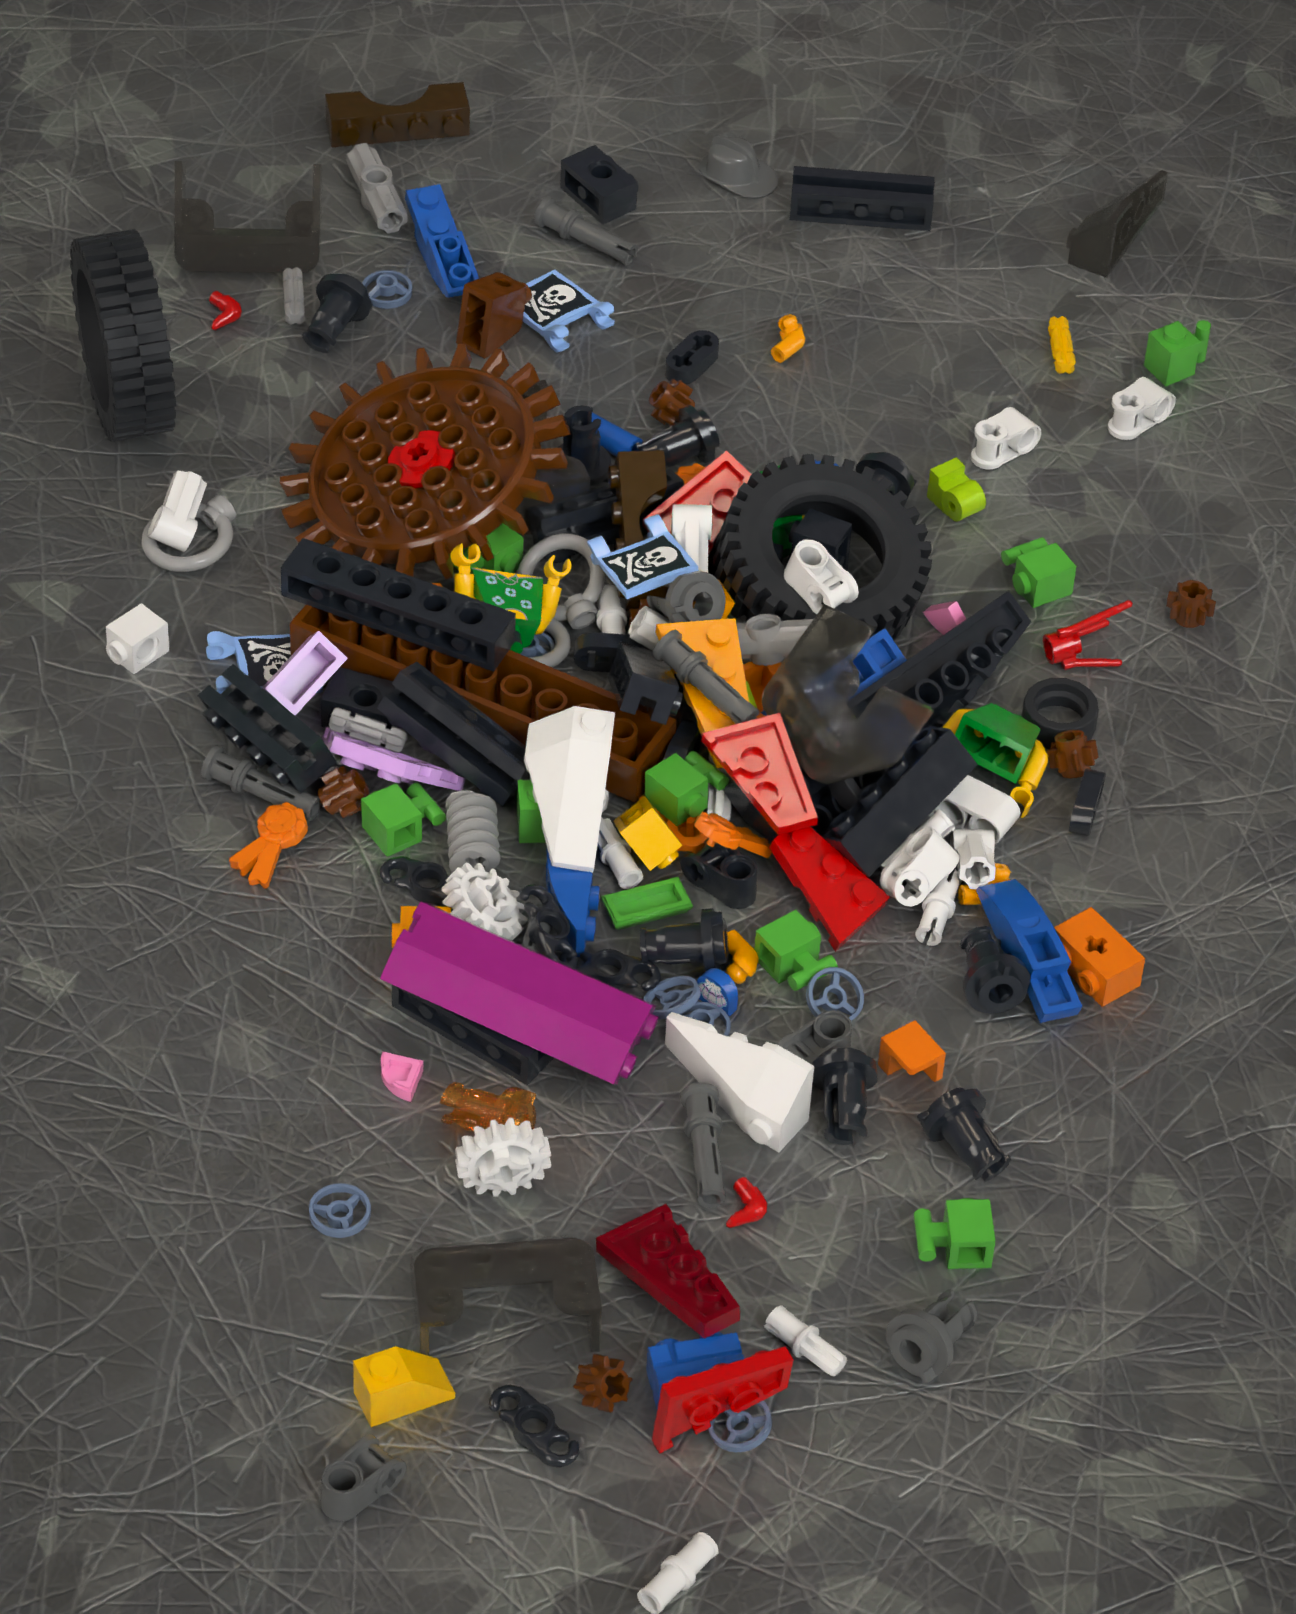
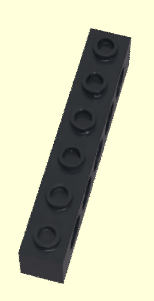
M302 538L281 566V596L493 672L515 643L516 613Z

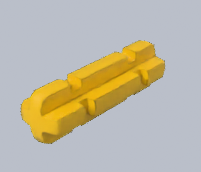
M1053 316L1049 319L1048 332L1051 337L1050 343L1055 360V370L1059 374L1065 372L1071 374L1075 370L1074 365L1076 361L1071 334L1068 330L1069 323L1064 316L1059 318Z

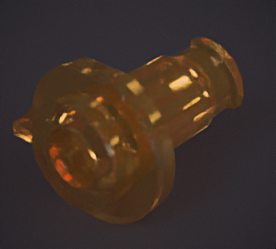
M453 1082L445 1089L440 1104L452 1107L454 1110L449 1115L445 1114L441 1121L445 1124L456 1123L464 1130L475 1133L474 1127L476 1126L488 1129L491 1120H496L498 1124L505 1125L509 1118H513L514 1124L517 1126L526 1120L530 1121L531 1129H534L536 1110L533 1103L537 1094L518 1087H510L501 1095H497L481 1089L464 1088L462 1083Z

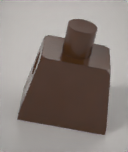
M499 272L466 283L463 288L456 344H465L469 351L484 359L490 356L496 348L501 347L521 329L525 304L532 299V292L529 286Z

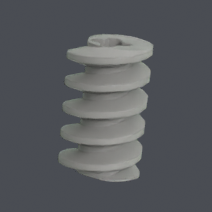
M460 790L451 793L446 799L445 804L447 811L448 857L451 873L458 867L461 868L465 863H469L473 868L477 863H481L485 872H489L492 868L495 869L501 859L499 853L500 842L498 840L499 830L497 828L498 818L496 815L497 805L495 801L489 796L478 794L471 790Z

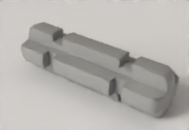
M297 267L294 269L286 268L283 271L285 321L289 325L294 323L300 325L305 321L302 271Z
M339 707L333 710L329 720V728L332 731L341 734L348 731L350 732V737L380 746L381 743L386 744L385 749L397 753L403 750L407 740V732L404 729H399L395 726L388 729L386 728V723L357 713L355 717L350 716L351 711Z

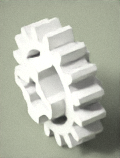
M465 863L446 879L447 883L442 887V891L448 896L443 900V904L452 907L453 911L451 914L511 941L524 929L522 926L527 922L528 918L521 914L524 911V904L517 902L516 899L520 893L516 890H510L507 887L509 880L499 877L495 869L492 868L489 872H485L481 863H477L474 868L469 863Z
M509 1118L505 1125L498 1124L496 1120H491L488 1129L476 1126L474 1127L475 1136L464 1135L461 1138L463 1146L456 1147L455 1149L458 1177L463 1178L466 1188L475 1185L476 1193L479 1195L487 1189L492 1190L493 1197H498L501 1190L515 1195L516 1189L519 1188L518 1186H523L527 1189L532 1188L531 1179L542 1180L545 1177L543 1169L551 1167V1151L548 1137H544L543 1130L540 1127L531 1129L530 1121L527 1120L519 1126L514 1124L513 1118Z

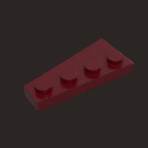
M667 1204L596 1237V1252L704 1339L740 1321L739 1304L716 1273H711L707 1268L706 1258L700 1250H695L689 1242V1234L681 1224L677 1225L675 1223L673 1213Z

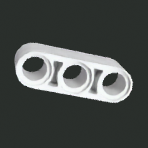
M967 775L929 816L931 817L939 809L951 820L956 829L993 830L995 844H997L1019 819L1021 814L1017 802L1012 797Z

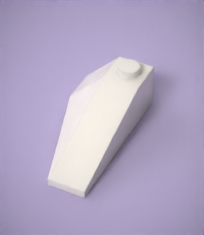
M573 706L529 724L524 763L527 772L530 773L533 784V797L535 803H538L542 818L541 827L551 864L554 867L592 873L594 871L615 712Z
M674 1012L667 1016L665 1045L699 1083L712 1084L717 1088L719 1092V1101L717 1103L743 1132L750 1135L757 1143L765 1144L779 1153L809 1121L814 1066L779 1045L766 1042L761 1047L748 1043L747 1036L738 1032H734L729 1037L719 1034L712 1024Z

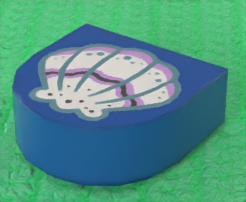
M710 968L698 978L697 983L701 990L699 1000L719 1006L730 1017L737 1010L738 990L731 977L720 969Z

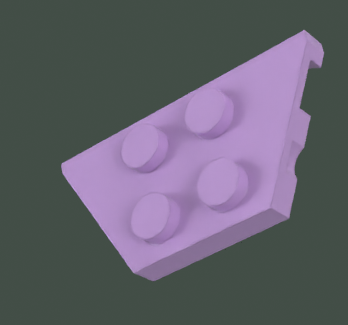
M329 727L325 728L322 740L330 752L342 756L340 763L359 770L366 768L377 771L379 769L378 777L395 783L402 781L413 784V781H418L456 791L463 789L466 778L456 775L453 771L400 752L397 753L385 749L383 746H377L350 737L347 733L341 734L332 731Z

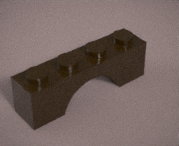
M463 82L429 85L422 97L403 105L380 104L368 99L360 91L325 94L326 125L331 148L355 146L363 143L378 144L470 135V106Z
M664 450L618 452L614 465H609V487L616 488L617 502H612L611 518L613 525H619L620 538H615L614 551L644 540L640 530L639 518L648 507L663 500L667 489ZM661 586L626 599L618 588L617 593L618 598H625V610L629 611L630 609L639 608L640 599H645L649 595L666 598L669 587Z

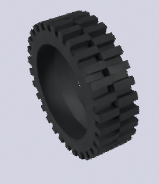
M130 229L73 239L71 242L72 249H70V268L72 271L71 283L74 289L72 295L76 310H74L75 318L78 322V336L82 344V357L87 368L86 375L88 382L90 381L92 399H95V409L97 415H99L100 424L104 428L106 437L108 436V440L114 442L173 431V427H175L174 419H176L174 407L176 406V397L174 394L175 381L172 376V372H174L173 362L170 359L169 353L171 351L170 341L167 339L166 319L163 318V305L158 295L157 280L153 277V266L151 261H149V254L147 248L144 247L142 237H140L138 231Z
M803 454L799 465L796 464L793 456L783 458L779 468L774 461L765 465L762 474L757 470L750 476L748 483L744 482L738 489L716 540L713 566H716L717 570L714 577L720 580L735 602L730 611L732 616L738 619L745 615L747 617L745 623L751 617L760 614H774L780 617L781 621L824 619L827 628L826 655H820L821 664H832L836 654H839L840 658L884 628H886L895 641L910 620L928 582V574L932 566V559L928 558L932 548L931 541H924L928 534L925 523L915 525L920 513L915 506L904 509L908 497L902 491L893 496L889 492L893 483L886 477L878 484L872 480L875 471L865 466L862 474L853 471L855 461L845 459L842 467L834 466L835 456L824 455L821 463L815 464L814 454ZM811 508L852 523V530L871 546L882 565L880 573L872 582L858 589V597L853 602H843L835 607L834 612L828 617L818 616L784 579L785 567L780 562L772 541L773 525L777 519L791 515H806ZM813 655L800 656L799 660L810 662Z

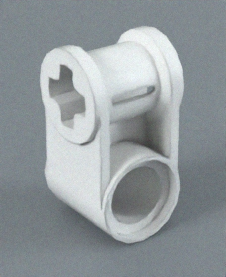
M1146 377L1139 378L1132 385L1113 395L1112 407L1114 415L1108 423L1109 433L1121 440L1137 438L1144 431L1167 419L1175 406V396Z
M1014 407L1005 408L1000 413L976 424L974 434L977 438L976 447L972 450L971 461L975 466L982 469L993 470L999 468L1004 463L1033 450L1040 440L1041 428Z
M803 540L796 545L785 567L784 579L808 603L815 614L820 617H828L834 612L835 607L843 602L851 603L858 597V585L853 576L842 568L822 544L814 540Z
M924 827L917 831L901 852L885 866L880 876L881 888L886 894L894 897L904 906L912 907L924 901L926 896L944 877L954 870L960 856L932 827ZM897 873L898 875L894 877L892 874ZM904 880L907 882L905 887L902 885ZM912 890H914V891L916 892V894L913 895V894L910 893V892H912Z

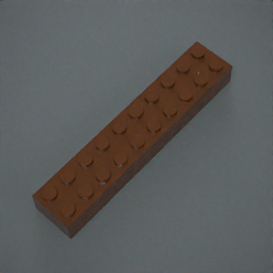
M305 605L290 622L291 656L310 635L320 631L348 658L340 666L341 668L394 681L399 671L418 662L525 746L530 723L570 707L579 706L615 712L605 789L635 803L645 792V772L664 760L668 745L676 732V719L670 716L666 725L650 720L646 707L641 704L638 705L635 715L619 710L614 693L511 650L508 651L493 672L309 605Z

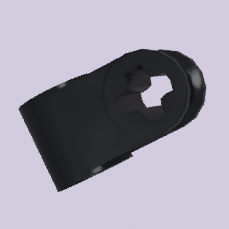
M706 839L703 848L695 854L688 853L681 859V869L688 881L722 901L724 905L733 909H743L755 902L757 893V865L751 857L744 855L737 849L724 847L717 842L714 847L706 844L708 841Z

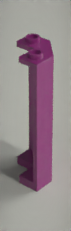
M420 901L413 913V921L409 930L403 929L393 947L381 974V980L609 1083L618 1084L621 1077L626 1080L629 1078L638 1057L632 1054L634 1046L639 1044L642 1038L649 1040L658 1022L659 1017L653 1014L656 1005L429 903Z

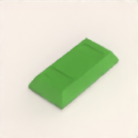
M679 877L601 896V900L617 930L683 914L693 908V904Z

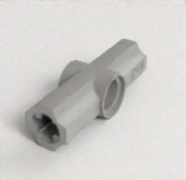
M367 143L355 145L346 154V163L361 192V205L370 211L379 229L385 230L386 233L398 232L400 227L407 223V212L393 185L392 171L389 167L383 165L375 148L369 147Z
M760 614L751 617L746 623H736L742 659H751L754 664L767 666L779 663L785 657L826 655L827 628L824 619L781 621V618L777 615Z

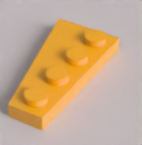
M736 618L656 624L655 633L659 641L668 632L675 629L682 634V640L695 652L701 651L706 655L707 665L749 702ZM680 682L686 702L689 707H692L697 718V726L701 735L704 732L735 725L724 712L718 709L691 683ZM709 751L716 768H723Z

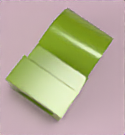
M955 457L930 469L927 498L945 515L959 522L985 509L986 498L979 483L969 479L964 474L965 465Z

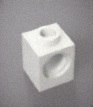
M142 603L106 626V651L108 656L114 663L121 664L133 674L169 652L168 623Z

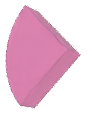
M957 601L931 605L923 612L931 625L943 635L966 620Z
M382 1051L381 1077L383 1083L395 1096L411 1102L423 1073V1061Z

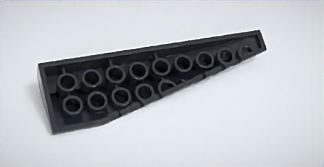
M1009 590L790 741L818 816L817 825L810 827L819 835L823 836L830 829V823L837 815L847 811L839 805L831 794L827 781L828 765L836 752L857 737L871 735L886 740L902 755L912 745L913 737L920 730L929 726L942 728L954 712L964 709L972 701L984 681L991 676L1000 660L1011 650L1031 623V620ZM855 756L851 759L850 770L854 781L860 789L875 783L882 776L877 766L867 758ZM734 781L723 789L726 796L744 821L772 843L774 838L778 836L739 786Z

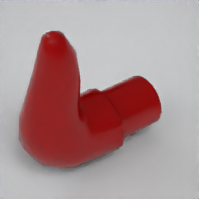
M214 291L210 295V304L216 306L222 312L212 322V330H217L240 318L242 308L237 300L218 291Z
M746 1177L739 1178L734 1183L733 1189L741 1197V1202L745 1207L729 1217L726 1222V1227L728 1228L756 1222L767 1213V1201L759 1188L753 1186Z

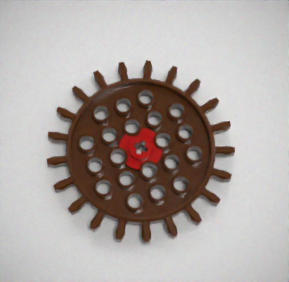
M465 344L457 345L450 367L433 368L424 347L417 349L415 372L395 378L391 369L384 361L376 363L377 376L381 385L363 396L355 388L344 382L339 388L349 407L336 419L314 410L309 415L316 430L324 434L319 444L291 443L289 446V451L295 462L310 464V469L306 473L282 476L279 483L287 497L309 494L310 498L281 509L282 514L290 528H295L317 518L320 520L295 537L297 543L302 538L324 545L332 539L335 542L331 547L333 549L355 555L378 565H381V563L396 565V571L412 577L415 564L435 561L445 580L453 578V563L450 556L452 550L461 543L463 544V550L475 543L480 548V556L487 562L493 559L492 548L487 539L488 535L502 524L522 535L529 530L522 515L516 511L525 497L551 503L554 499L547 482L534 480L537 470L567 469L568 461L562 448L541 449L542 442L570 435V430L563 414L536 422L534 418L561 405L554 388L550 385L524 399L522 395L540 381L532 364L528 362L505 381L500 377L509 366V363L502 349L496 348L481 370L469 368L472 357Z

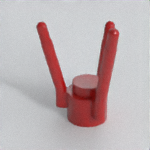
M1127 600L1071 626L1043 635V648L1048 662L1052 665L1061 662L1064 670L1075 667L1121 666L1122 661L1120 659L1076 658V654L1082 652L1080 637L1107 627L1109 625L1107 618L1132 607V601Z

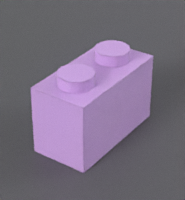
M317 631L306 639L262 688L292 714L296 715L348 658L320 631Z

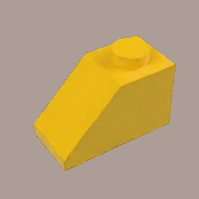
M646 796L613 820L619 833L650 871L656 866L659 869L665 868L679 856L676 850L682 844Z
M395 1346L353 1360L354 1394L370 1427L455 1398V1391L438 1358Z

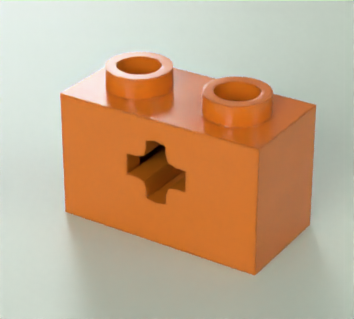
M1092 907L1054 927L1071 961L1067 970L1068 974L1078 983L1080 989L1086 995H1090L1100 1006L1104 1007L1141 985L1145 958Z

